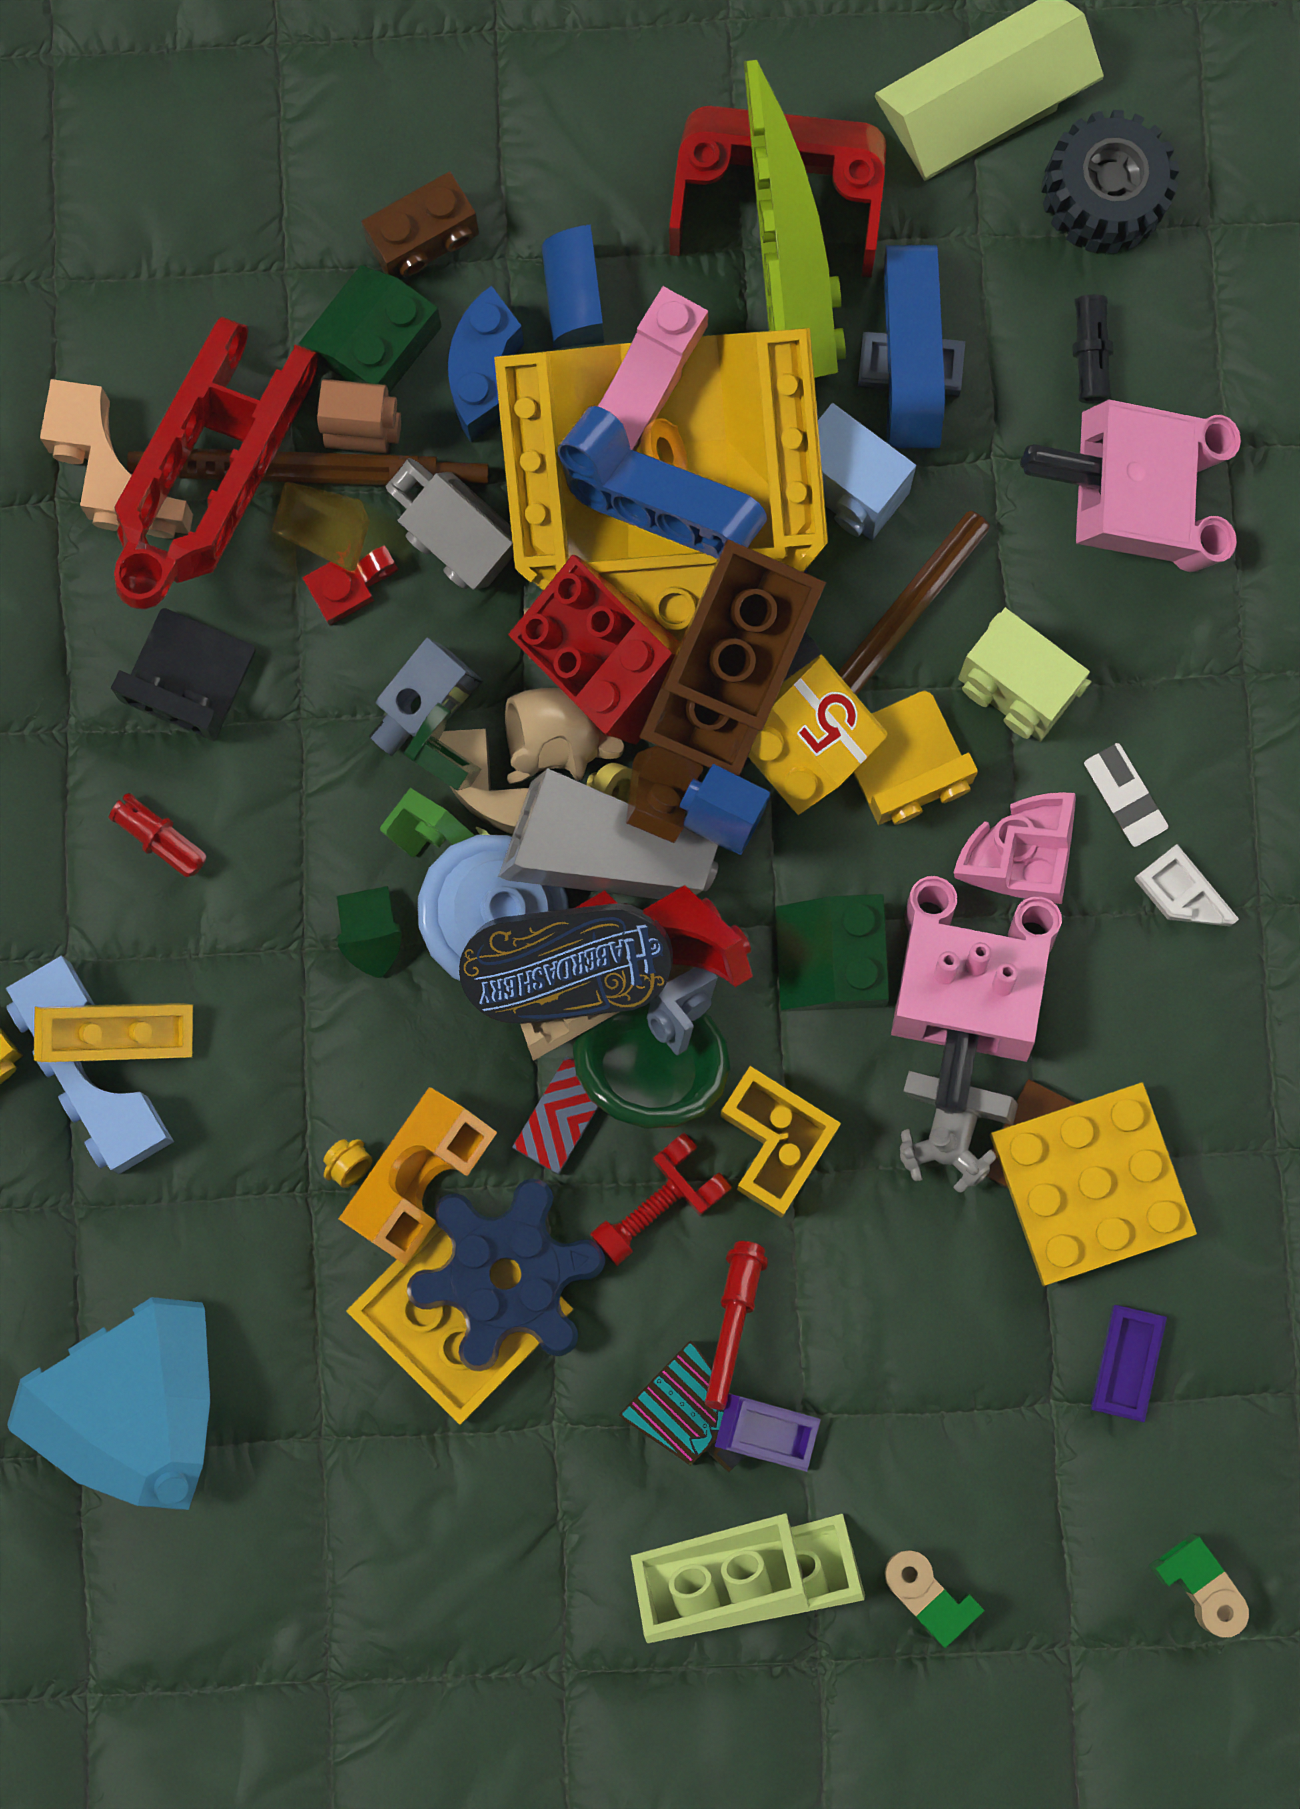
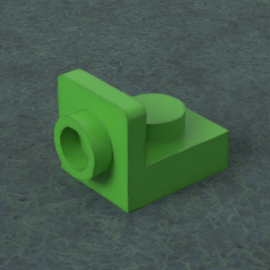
M412 788L407 791L380 827V831L411 857H415L427 841L440 848L444 842L454 845L475 836L446 809Z

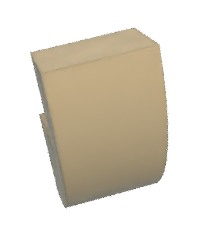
M486 729L443 731L439 741L482 769L471 787L457 791L450 786L453 793L481 821L503 832L513 834L529 788L491 790L489 743Z

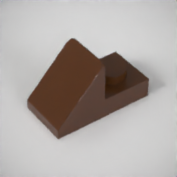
M654 746L638 752L633 760L626 823L675 843L684 829L685 810L679 807L693 778L697 780L703 771V765L660 746Z

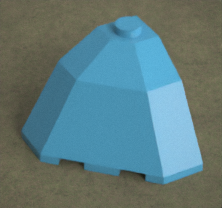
M151 1297L133 1308L134 1316L109 1331L103 1327L69 1348L70 1355L43 1372L39 1367L21 1378L7 1426L9 1431L81 1485L136 1506L189 1510L203 1467L210 1407L205 1308L202 1302Z

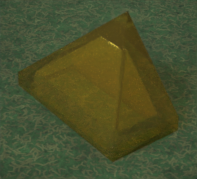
M285 483L271 531L348 571H355L370 521L362 501L359 499L294 483Z

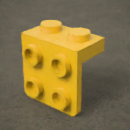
M921 691L872 713L888 734L853 773L878 826L890 820L893 821L894 825L901 824L923 812L921 806L938 798L941 799L942 803H947L965 795L971 790L969 784L974 782L978 770L969 752L961 755L931 693Z

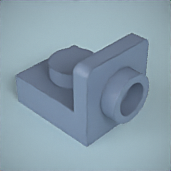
M695 967L667 982L662 992L650 1002L647 1014L650 1030L657 1040L662 1043L666 1042L676 1055L687 1050L693 1030L691 1021L701 1017L711 1006V998L718 977L707 970Z

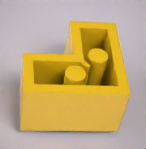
M749 1066L721 1111L723 1119L764 1144L740 1181L737 1190L783 1218L841 1125L839 1121Z

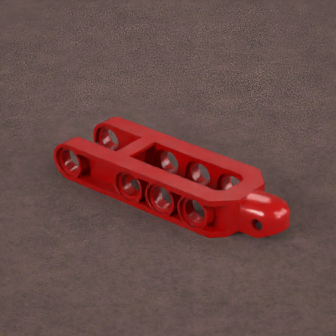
M225 317L217 320L114 506L117 521L120 523L117 529V536L123 547V551L116 562L114 578L116 592L125 604L131 608L141 610L155 607L165 598L173 581L180 583L214 571L312 386L319 364V354L317 352L295 344L283 369H276L259 401L226 388L243 356L248 340V326ZM204 427L242 441L243 443L239 451L233 449L229 457L230 468L218 490H211L207 498L208 509L195 533L189 531L188 535L173 539L169 551L149 545L146 534Z

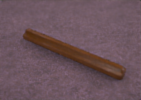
M972 510L966 512L838 671V675L855 695L860 692L987 534L990 524L980 514Z

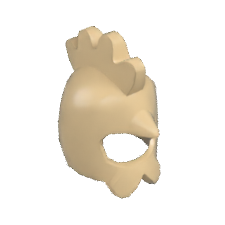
M560 688L527 690L507 700L505 710L506 735L511 756V766L516 770L507 775L509 784L520 783L547 768L569 770L576 781L581 780L587 763L591 762L595 757L614 759L621 757L624 752L622 740L605 735Z

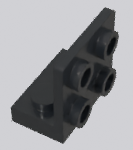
M162 608L131 674L119 670L110 689L120 702L215 742L253 660L256 649L250 643L167 608Z

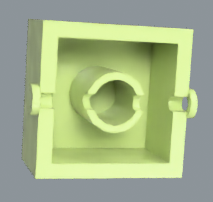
M1006 607L994 617L989 624L988 630L966 656L958 678L965 684L962 690L974 702L983 707H987L990 703L1006 715L1003 721L1012 731L1025 739L1032 735L1040 742L1075 697L1078 696L1080 698L1091 683L1090 680L1086 679L1090 673L1088 669Z

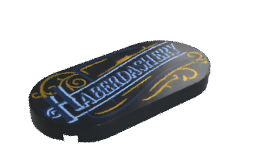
M605 904L506 916L485 923L470 938L460 958L459 976L462 988L469 1001L480 1012L500 1022L527 1023L622 1012L643 1007L662 992L672 969L673 948L668 933L657 920L654 922L649 916L643 914V910L628 904Z

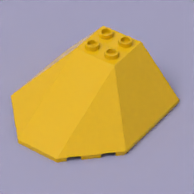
M810 328L702 336L682 368V377L656 419L664 418L671 422L672 425H677L687 454L688 472L743 492L754 498L764 508L767 514V522L748 548L804 572L828 543ZM631 343L494 357L515 569L528 581L534 582L544 590L571 555L574 554L604 577L681 643L718 559L585 506L571 493L558 455V446L588 407H598ZM641 443L636 450L641 453ZM656 444L659 459L663 462L661 451Z

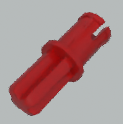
M127 793L123 796L122 800L126 802L125 804L118 800L109 814V819L143 844L142 850L146 854L154 852L184 877H191L199 872L207 859L205 853L172 828L173 821L170 818L161 819L137 800L132 793Z

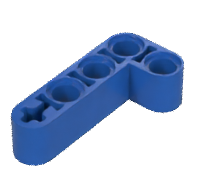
M886 245L884 251V290L889 386L887 444L893 448H940L944 418L945 384L937 245Z
M588 407L558 446V455L568 487L582 504L718 559L726 539L748 548L767 522V514L764 508L751 496L631 450L623 424L616 416L602 407Z

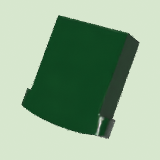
M437 703L423 721L403 755L459 791L471 787L482 769L439 741L451 711L442 704Z
M388 886L336 896L342 933L337 936L340 951L359 970L375 978H381L394 963L401 945L400 924L395 923Z

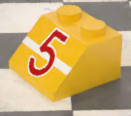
M821 654L783 682L762 731H758L748 757L797 815H799L838 788L887 737L888 733Z

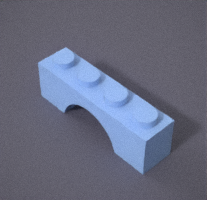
M62 956L6 988L13 1000L12 1003L6 1006L11 1018L22 1033L29 1029L33 1036L35 1007L95 1005L71 963ZM37 1061L48 1078L53 1075L57 1076L65 1090L58 1098L72 1122L76 1123L82 1120L91 1138L84 1141L100 1169L108 1165L111 1171L121 1174L174 1142L150 1099L143 1093L117 1094L99 1089L86 1075L81 1061Z

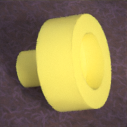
M618 763L606 764L598 772H594L589 776L587 786L628 803L632 769Z

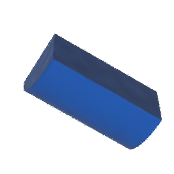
M591 224L563 230L550 236L542 244L553 348L604 343Z

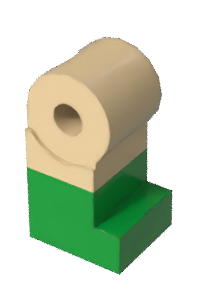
M1190 1534L1148 1565L1162 1584L1169 1587L1176 1581L1180 1583L1195 1604V1617L1199 1625L1206 1631L1219 1637H1233L1246 1627L1249 1619V1608L1245 1599L1200 1536Z
M911 1550L899 1551L886 1564L884 1574L890 1590L944 1648L985 1611L968 1593L956 1602L933 1577L930 1562L919 1552Z

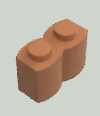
M322 380L317 420L319 432L323 433L325 448L388 454L390 443L398 444L401 430V413L397 412V398L388 396L387 385Z

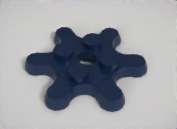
M532 1178L520 1183L514 1191L510 1208L498 1217H485L479 1214L474 1209L470 1200L463 1195L454 1193L442 1197L436 1204L434 1215L438 1226L451 1238L453 1246L452 1255L448 1262L440 1268L416 1272L407 1284V1295L416 1307L431 1310L438 1306L449 1305L462 1312L466 1319L467 1329L459 1346V1356L462 1363L473 1371H484L492 1367L498 1359L499 1349L503 1340L515 1332H526L533 1335L540 1343L542 1349L550 1355L564 1356L570 1353L577 1344L578 1330L575 1324L561 1310V1293L565 1286L572 1281L589 1280L596 1277L605 1265L604 1252L596 1242L579 1240L574 1243L563 1244L556 1242L550 1237L546 1230L545 1221L547 1213L552 1207L553 1195L547 1183L540 1179ZM503 1258L514 1260L521 1269L519 1283L508 1290L497 1288L490 1278L493 1265Z

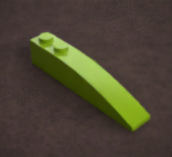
M743 61L769 331L810 328L814 378L838 373L837 360L846 359L843 328L834 329L832 308L841 307L840 283L838 276L829 277V267L820 219L804 163L784 113L758 61Z

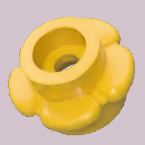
M342 1139L335 1143L324 1156L323 1162L327 1165L324 1170L325 1179L327 1181L331 1179L336 1181L342 1188H348L358 1182L372 1164V1157L363 1147L365 1143L360 1139L350 1142Z

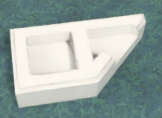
M1177 844L1134 878L1168 920L1229 927L1239 920Z

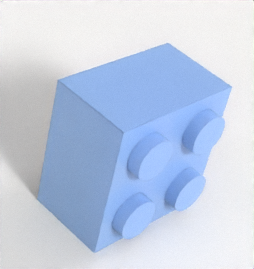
M832 403L818 420L825 506L836 513L835 521L848 533L859 537L862 533L870 540H873L909 495L916 464Z

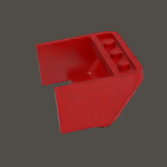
M704 106L693 111L687 118L678 153L670 217V255L680 256L688 184L706 185L715 183L726 174L729 164L753 167L748 110ZM784 114L804 163L806 173L832 175L834 187L842 197L850 201L870 203L861 277L872 278L885 176L887 145L884 135L877 127L868 123Z

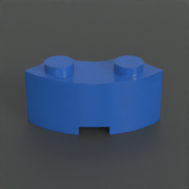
M492 285L482 292L463 314L453 335L449 350L448 377L453 403L460 425L470 442H473L501 422L494 357L515 355L524 346L521 324Z
M713 764L703 782L693 778L679 807L687 813L684 828L729 851L732 850L741 855L757 828L771 798L769 796L771 792Z

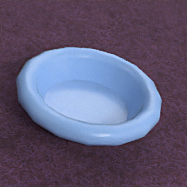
M475 835L449 846L429 867L419 892L418 925L431 957L452 978L459 981V964L462 952L470 938L485 923L506 916L569 909V897L564 887L508 881L498 877L512 838L508 835Z

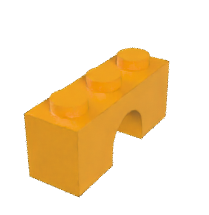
M429 1087L338 1219L407 1265L436 1223V1220L425 1213L422 1206L423 1195L430 1181L437 1174L448 1169H455L468 1176L497 1132L464 1107Z

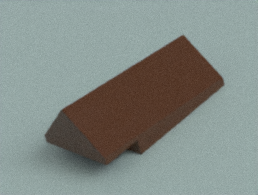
M726 539L639 737L709 768L715 764L739 776L758 731H762L826 582Z

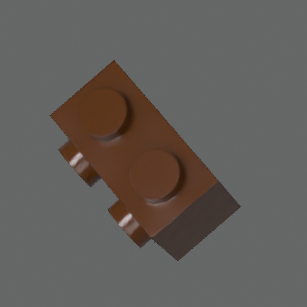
M451 171L361 221L366 242L385 274L397 277L398 279L415 275L423 270L429 262L447 252L461 249L473 237L479 235L476 212Z

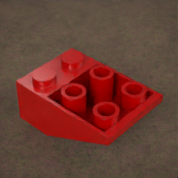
M574 554L571 555L508 634L605 735L635 745L641 739L639 735L680 645V642L670 632Z

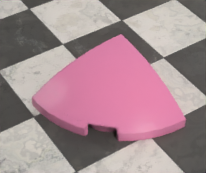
M1047 793L1022 799L1010 804L1011 815L1001 819L991 829L989 822L981 824L963 847L955 866L954 877L971 885L1024 899L1044 897L1053 903L1062 904L1072 839L1076 801L1075 793Z

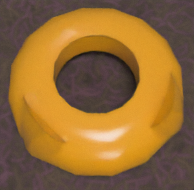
M664 418L651 421L644 428L641 436V453L660 460L656 449L657 444L661 451L663 462L687 471V454L677 425H672L671 422Z

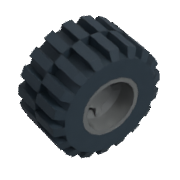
M1113 110L1109 118H1105L1102 111L1091 113L1087 123L1080 118L1072 124L1069 132H1064L1059 139L1044 171L1046 174L1042 181L1041 193L1047 194L1043 201L1045 213L1055 212L1051 224L1057 232L1065 228L1069 232L1065 240L1073 245L1080 239L1087 242L1085 250L1096 253L1099 245H1105L1106 254L1118 253L1123 243L1127 250L1138 246L1142 237L1147 239L1155 231L1171 205L1179 183L1175 181L1179 173L1178 161H1169L1174 152L1171 142L1161 143L1159 138L1163 131L1155 124L1150 129L1142 125L1144 117L1134 114L1132 120L1125 119L1124 110Z

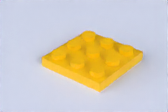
M1143 1082L990 1134L1042 1286L1197 1234Z
M436 1222L407 1265L396 1260L346 1312L461 1425L540 1343L531 1334L515 1332L503 1340L499 1349L498 1359L489 1369L473 1371L462 1363L459 1356V1346L467 1329L466 1319L462 1312L449 1305L438 1306L431 1310L416 1307L407 1295V1284L416 1272L440 1268L448 1262L452 1255L453 1246L451 1238ZM503 1258L493 1265L490 1278L497 1288L508 1290L519 1283L521 1269L514 1260ZM560 1296L561 1310L567 1317L574 1309Z

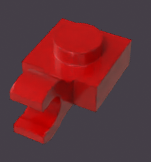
M384 545L367 554L356 565H354L349 554L345 553L302 578L330 626L375 601L367 587L391 576L399 569Z

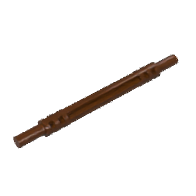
M192 449L179 473V478L223 480L230 468L229 457L233 450ZM277 451L262 481L387 485L405 461L411 458L421 464L433 476L436 473L452 472L463 483L488 484L489 463L438 462L437 456ZM128 452L127 467L129 472H134L144 452ZM418 481L413 485V487H424Z

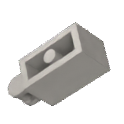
M408 458L385 486L387 491L406 508V511L397 521L408 530L405 535L408 541L424 554L430 555L432 552L446 565L443 569L444 573L461 588L468 589L471 587L473 590L488 587L513 558L511 526L452 472L436 473L433 476L417 461ZM418 481L424 486V489L415 497L409 490Z

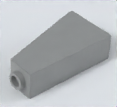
M547 768L530 784L498 877L508 881L597 892L605 890L607 893L662 899L683 885H686L697 895L701 891H707L716 877L718 862L713 861L718 845L685 828L675 843H672L626 823L628 803Z

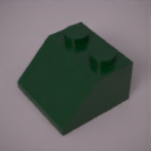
M360 265L298 344L301 347L317 352L319 354V361L344 380L387 385L389 395L441 329L442 324L438 307L397 277Z
M884 894L828 896L775 907L780 1012L886 1007L889 1000Z

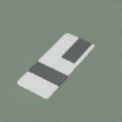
M1119 743L1110 746L1084 762L1085 767L1132 846L1137 847L1168 829L1167 822Z

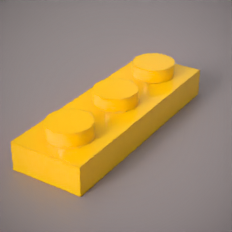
M187 1003L35 1007L34 1061L68 1062L192 1057L193 1005Z

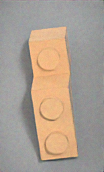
M51 379L40 440L48 452L53 454V458L69 464H83L84 458L88 459L80 507L87 518L93 520L92 524L94 526L117 531L120 523L117 521L114 506L132 475L118 461L113 449L109 431L110 401L101 386ZM167 496L147 534L159 538H174L175 532L188 534L191 530L193 513L187 502Z

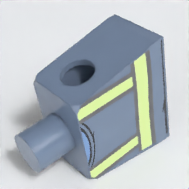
M427 637L378 697L376 704L387 715L369 737L386 753L393 756L411 735L415 736L423 721L437 703L449 709L451 717L484 680L445 646ZM420 696L421 706L416 713L412 714L411 704L415 698Z

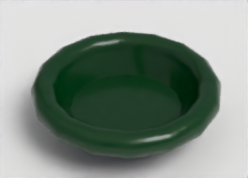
M650 1003L634 1010L619 1012L576 1037L573 1045L576 1077L589 1099L614 1119L644 1129L676 1128L702 1117L723 1095L731 1070L727 1041L713 1018L706 1012L698 1019L691 1021L693 1030L687 1050L679 1055H676L666 1042L662 1043L657 1040L651 1032L647 1019Z

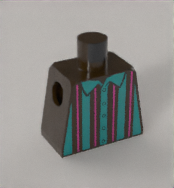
M690 1340L626 1406L619 1416L691 1466L706 1450L729 1473L746 1455L715 1447L724 1409L716 1410L705 1405L712 1367Z

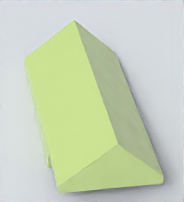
M1037 0L876 92L875 98L923 180L926 181L1057 110L1058 103L1103 80L1104 75L1085 14L1066 0Z
M785 1513L631 1555L644 1637L647 1643L863 1601L865 1599L864 1588L843 1514L791 1527Z

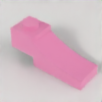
M664 286L637 327V333L598 405V407L611 412L623 424L630 448L634 451L637 450L641 443L644 428L656 419L682 377L683 366L708 327V310Z

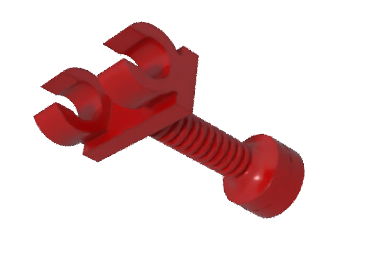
M685 1132L653 1157V1163L668 1179L666 1185H662V1189L659 1188L658 1192L655 1191L653 1193L654 1196H649L650 1199L647 1198L645 1200L646 1203L642 1202V1206L639 1205L637 1207L638 1210L634 1209V1213H629V1216L625 1217L626 1220L622 1219L621 1223L611 1224L605 1220L590 1233L592 1239L616 1266L633 1253L630 1246L633 1239L632 1236H637L636 1233H640V1229L644 1230V1226H648L649 1223L653 1222V1219L661 1215V1212H665V1209H668L669 1205L672 1206L673 1202L677 1201V1198L683 1197L695 1212L701 1216L731 1190L732 1186L719 1172L695 1192L675 1169L676 1166L697 1149L696 1144Z

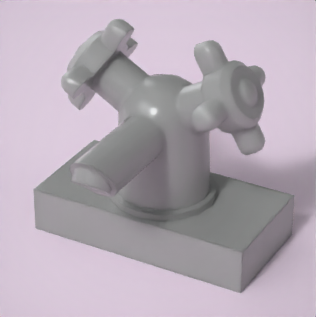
M909 1071L904 1092L912 1100L936 1106L935 1098L939 1078ZM970 1086L967 1109L963 1113L947 1114L936 1108L929 1140L914 1144L910 1129L901 1132L903 1142L900 1146L901 1161L904 1163L905 1168L910 1171L914 1181L923 1180L920 1164L936 1160L942 1164L954 1165L963 1174L962 1178L953 1187L957 1192H963L969 1186H976L985 1179L990 1171V1164L996 1159V1155L992 1150H989L979 1160L968 1150L977 1118L983 1117L1013 1125L1018 1104L1011 1096Z

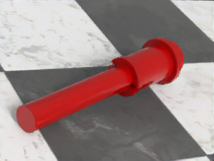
M738 1241L734 1244V1248L727 1252L726 1260L730 1267L724 1294L720 1302L721 1306L725 1308V1314L705 1399V1405L716 1410L726 1408L745 1317L747 1313L754 1311V1300L760 1273L766 1270L768 1266L764 1247L754 1242Z

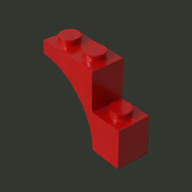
M683 885L643 910V914L649 916L654 922L657 920L668 933L673 948V964L707 970L727 980L734 987L753 977L747 954L751 952L749 941L738 926L732 925L729 927L721 919L717 908L708 898L699 899L686 885ZM604 890L576 908L617 904V902Z

